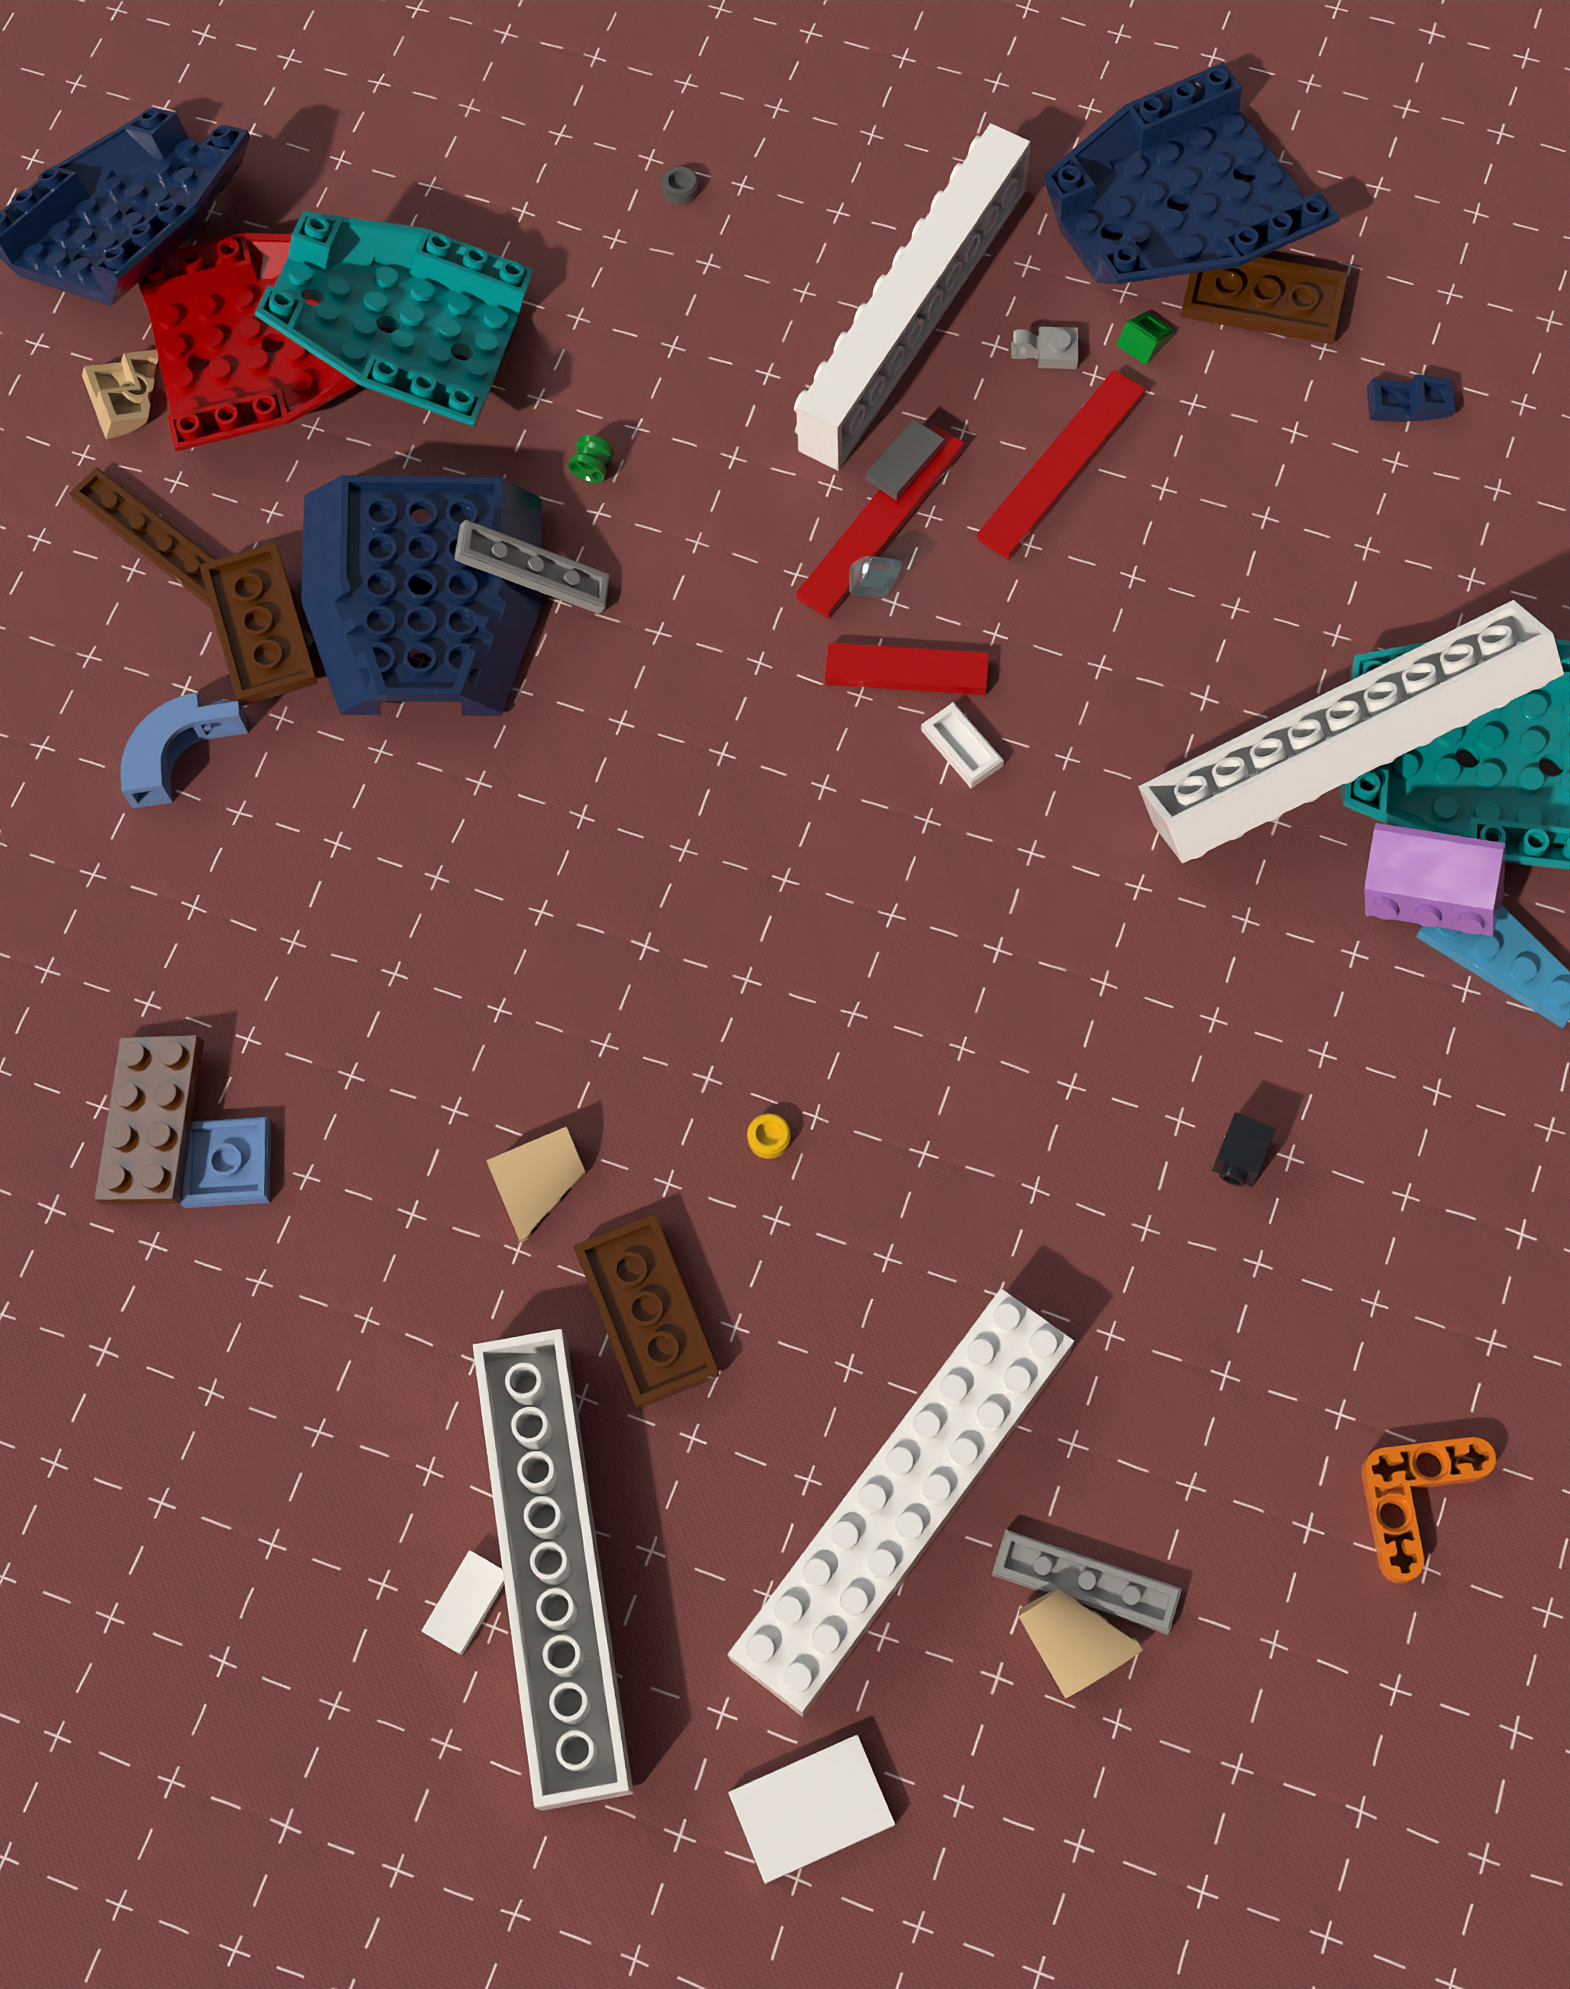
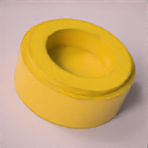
M771 1113L762 1114L756 1117L748 1127L747 1137L749 1146L759 1157L765 1159L777 1158L784 1154L790 1145V1128L787 1122L779 1115Z

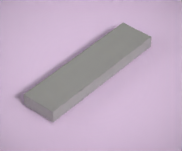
M465 520L460 525L455 561L600 614L605 609L610 574L469 520Z
M1005 1530L991 1575L1045 1594L1061 1587L1086 1608L1166 1635L1170 1632L1182 1588L1009 1530Z

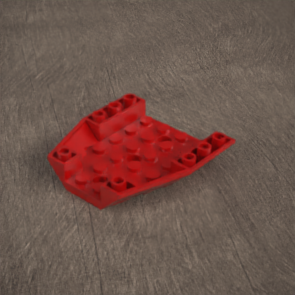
M241 233L176 249L138 282L150 316L171 413L167 418L176 452L290 424L358 385L255 316L256 309L267 286L274 287L288 258L292 234ZM306 300V303L310 305L319 304L314 300ZM379 327L381 331L389 333L388 328ZM280 342L284 344L282 349L277 352L270 353L265 351L271 343ZM206 360L210 362L203 370L194 371L191 369L193 364L198 361Z

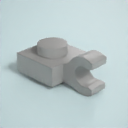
M1039 327L1038 336L1028 330H1014L1013 342H1011V358H1038V368L1076 369L1078 364V328Z

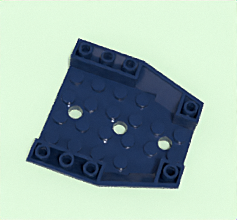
M1224 62L1125 104L1044 173V182L1060 231L1096 283L1122 284L1239 267L1340 221L1339 215L1321 191L1307 197L1304 196L1239 109L1242 86ZM1244 175L1252 178L1253 181L1246 183L1235 178ZM1180 204L1185 206L1187 210L1180 212L1169 207ZM1114 233L1121 238L1117 241L1104 239L1103 236Z
M154 107L143 111L138 117L54 167L44 170L40 173L35 183L13 196L12 202L0 211V259L21 278L112 306L192 235L199 219L211 208L218 192L223 191L242 164L250 139L248 130L228 125L219 126L211 131L210 137L202 142L188 137L177 113Z
M341 475L304 495L301 603L340 715H381V701L461 702L462 716L503 715L542 609V593L455 561L459 529L465 520H469L542 548V498L500 477ZM419 509L428 510L433 514L429 521L423 523L414 521L411 515ZM416 581H426L431 584L432 589L427 594L417 595L410 590V587ZM416 654H426L432 661L427 667L418 669L411 666L409 660Z

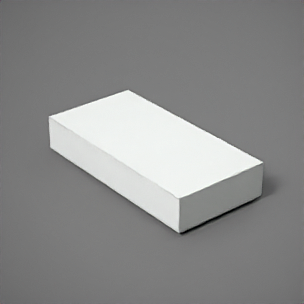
M954 702L921 724V731L971 789L1003 767V758Z
M469 1550L421 1631L463 1656L505 1584L503 1569Z

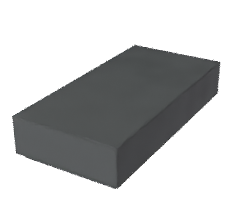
M912 419L868 469L866 481L897 501L944 447V438Z

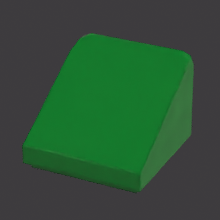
M1143 312L1126 322L1117 341V346L1141 363L1146 364L1173 338L1175 332L1148 312Z

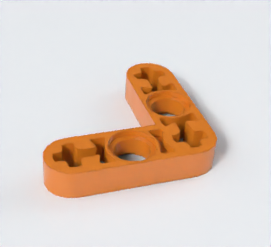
M1468 1437L1385 1447L1374 1450L1364 1460L1361 1467V1475L1381 1572L1388 1580L1399 1584L1410 1582L1422 1572L1424 1567V1554L1411 1489L1469 1483L1484 1479L1493 1471L1496 1465V1453L1486 1440L1478 1437ZM1469 1448H1473L1475 1455L1483 1456L1484 1462L1478 1466L1477 1471H1474L1471 1463L1457 1464L1453 1468L1456 1475L1450 1474L1451 1459L1466 1456L1469 1453ZM1446 1450H1451V1451H1452V1453H1451V1459H1450L1449 1454H1448V1452H1447ZM1431 1453L1439 1459L1441 1470L1438 1476L1427 1477L1421 1474L1416 1466L1419 1454ZM1401 1455H1406V1470L1411 1480L1405 1479V1470L1392 1473L1388 1477V1482H1384L1382 1475L1374 1474L1372 1469L1379 1464V1459H1384V1463L1388 1467L1400 1466L1404 1462ZM1394 1503L1403 1510L1405 1521L1401 1527L1391 1528L1382 1522L1380 1510L1384 1504ZM1408 1533L1409 1540L1404 1539L1400 1542L1403 1556L1411 1557L1413 1560V1564L1406 1568V1574L1401 1573L1399 1566L1391 1565L1390 1559L1397 1555L1396 1542L1392 1541L1386 1544L1384 1537L1396 1538Z

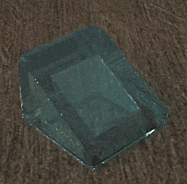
M865 556L850 565L849 577L850 593L860 596L886 597L902 568V561Z

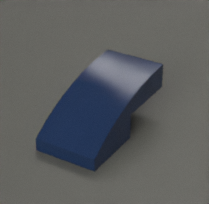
M1415 374L1409 383L1373 378L1367 385L1369 420L1391 422L1426 421L1451 417L1455 413L1453 383L1450 378Z

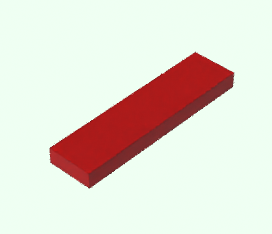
M828 642L825 685L986 695L989 653Z

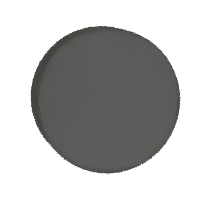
M672 167L661 178L662 194L672 204H688L698 195L699 183L697 174L688 167Z

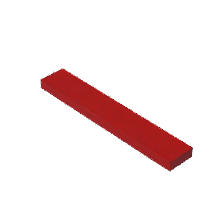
M1113 369L978 531L977 540L1010 560L1143 399L1145 388Z
M932 424L929 429L944 438V447L897 501L880 489L798 589L796 592L797 600L829 619L964 451L965 442Z

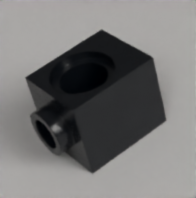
M1235 1112L1212 1171L1220 1174L1219 1177L1228 1184L1239 1187L1246 1184L1253 1187L1276 1128Z

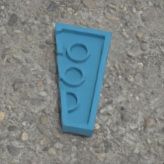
M1502 905L1493 936L1467 934L1462 931L1435 926H1422L1416 936L1418 939L1562 1029L1570 1019V971Z

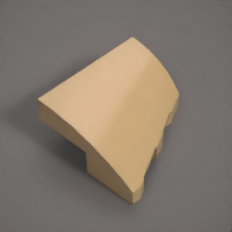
M157 350L124 353L122 361L118 363L84 366L82 377L105 439L128 434L147 423L150 398L155 382V370L159 359Z
M567 1127L486 1160L521 1243L532 1236L531 1231L548 1212L551 1214L557 1208L561 1197L567 1190L573 1189L586 1175Z
M1061 1587L1052 1590L1019 1609L1018 1617L1065 1699L1104 1677L1143 1651V1647L1134 1637L1131 1639L1109 1624L1105 1617L1096 1611L1087 1609L1077 1602L1074 1596Z

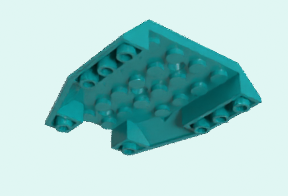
M303 211L292 233L288 258L274 287L267 286L256 309L255 316L357 384L476 428L515 328L534 269L426 228ZM306 300H314L319 304L310 305L306 303ZM379 327H386L394 332L386 333L381 331ZM453 355H462L466 357L468 360L462 361L456 359Z
M1555 639L1564 675L1550 681L1542 688L1532 690L1511 700L1504 707L1495 708L1473 719L1469 724L1457 727L1435 738L1427 745L1419 746L1398 756L1389 764L1380 765L1360 775L1356 780L1340 785L1339 790L1343 806L1392 826L1506 843L1505 863L1570 870V641ZM1428 642L1354 655L1349 681ZM1462 752L1469 753L1475 757L1477 765L1470 768L1464 767L1458 763L1456 755ZM1549 761L1556 764L1560 770V775L1554 777L1545 775L1540 770L1539 763Z

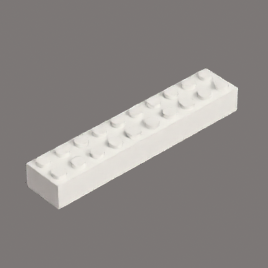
M991 123L982 136L977 135L969 148L968 157L963 164L958 163L954 167L948 186L944 191L939 190L927 217L918 220L906 247L901 246L898 249L892 268L887 275L882 274L879 277L867 304L862 303L859 306L854 317V324L848 332L844 331L840 334L834 347V353L828 362L825 360L821 362L809 390H803L799 394L794 406V411L797 414L795 433L798 434L799 452L839 471L1026 192L1031 141Z
M1512 600L1138 786L1152 823L1182 864L1191 859L1199 858L1207 851L1229 840L1237 839L1244 835L1245 832L1267 821L1276 820L1283 813L1304 803L1312 802L1322 794L1342 784L1350 783L1360 775L1380 765L1389 764L1398 756L1419 746L1427 745L1435 738L1457 727H1463L1473 719L1495 708L1504 707L1511 700L1532 690L1542 688L1550 681L1564 675L1554 635L1522 606Z
M1000 1289L728 1653L730 1661L804 1718L1070 1355L1074 1340L1006 1291Z
M562 1329L473 1344L534 1807L543 1811L634 1794L567 1339Z

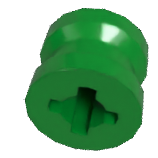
M582 435L578 438L575 445L577 453L572 455L568 462V470L575 477L585 482L600 483L605 478L607 473L605 465L611 462L614 449L607 441L600 437Z

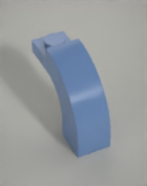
M192 693L170 700L148 714L130 736L121 761V792L132 808L172 803V769L180 754L191 745L207 739L248 734L247 718L239 702L219 700L204 706L198 694Z

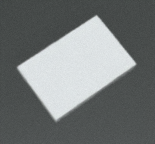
M858 1735L728 1792L765 1884L895 1826Z

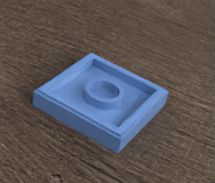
M269 1117L192 1122L181 1196V1205L184 1208L270 1203L271 1120Z

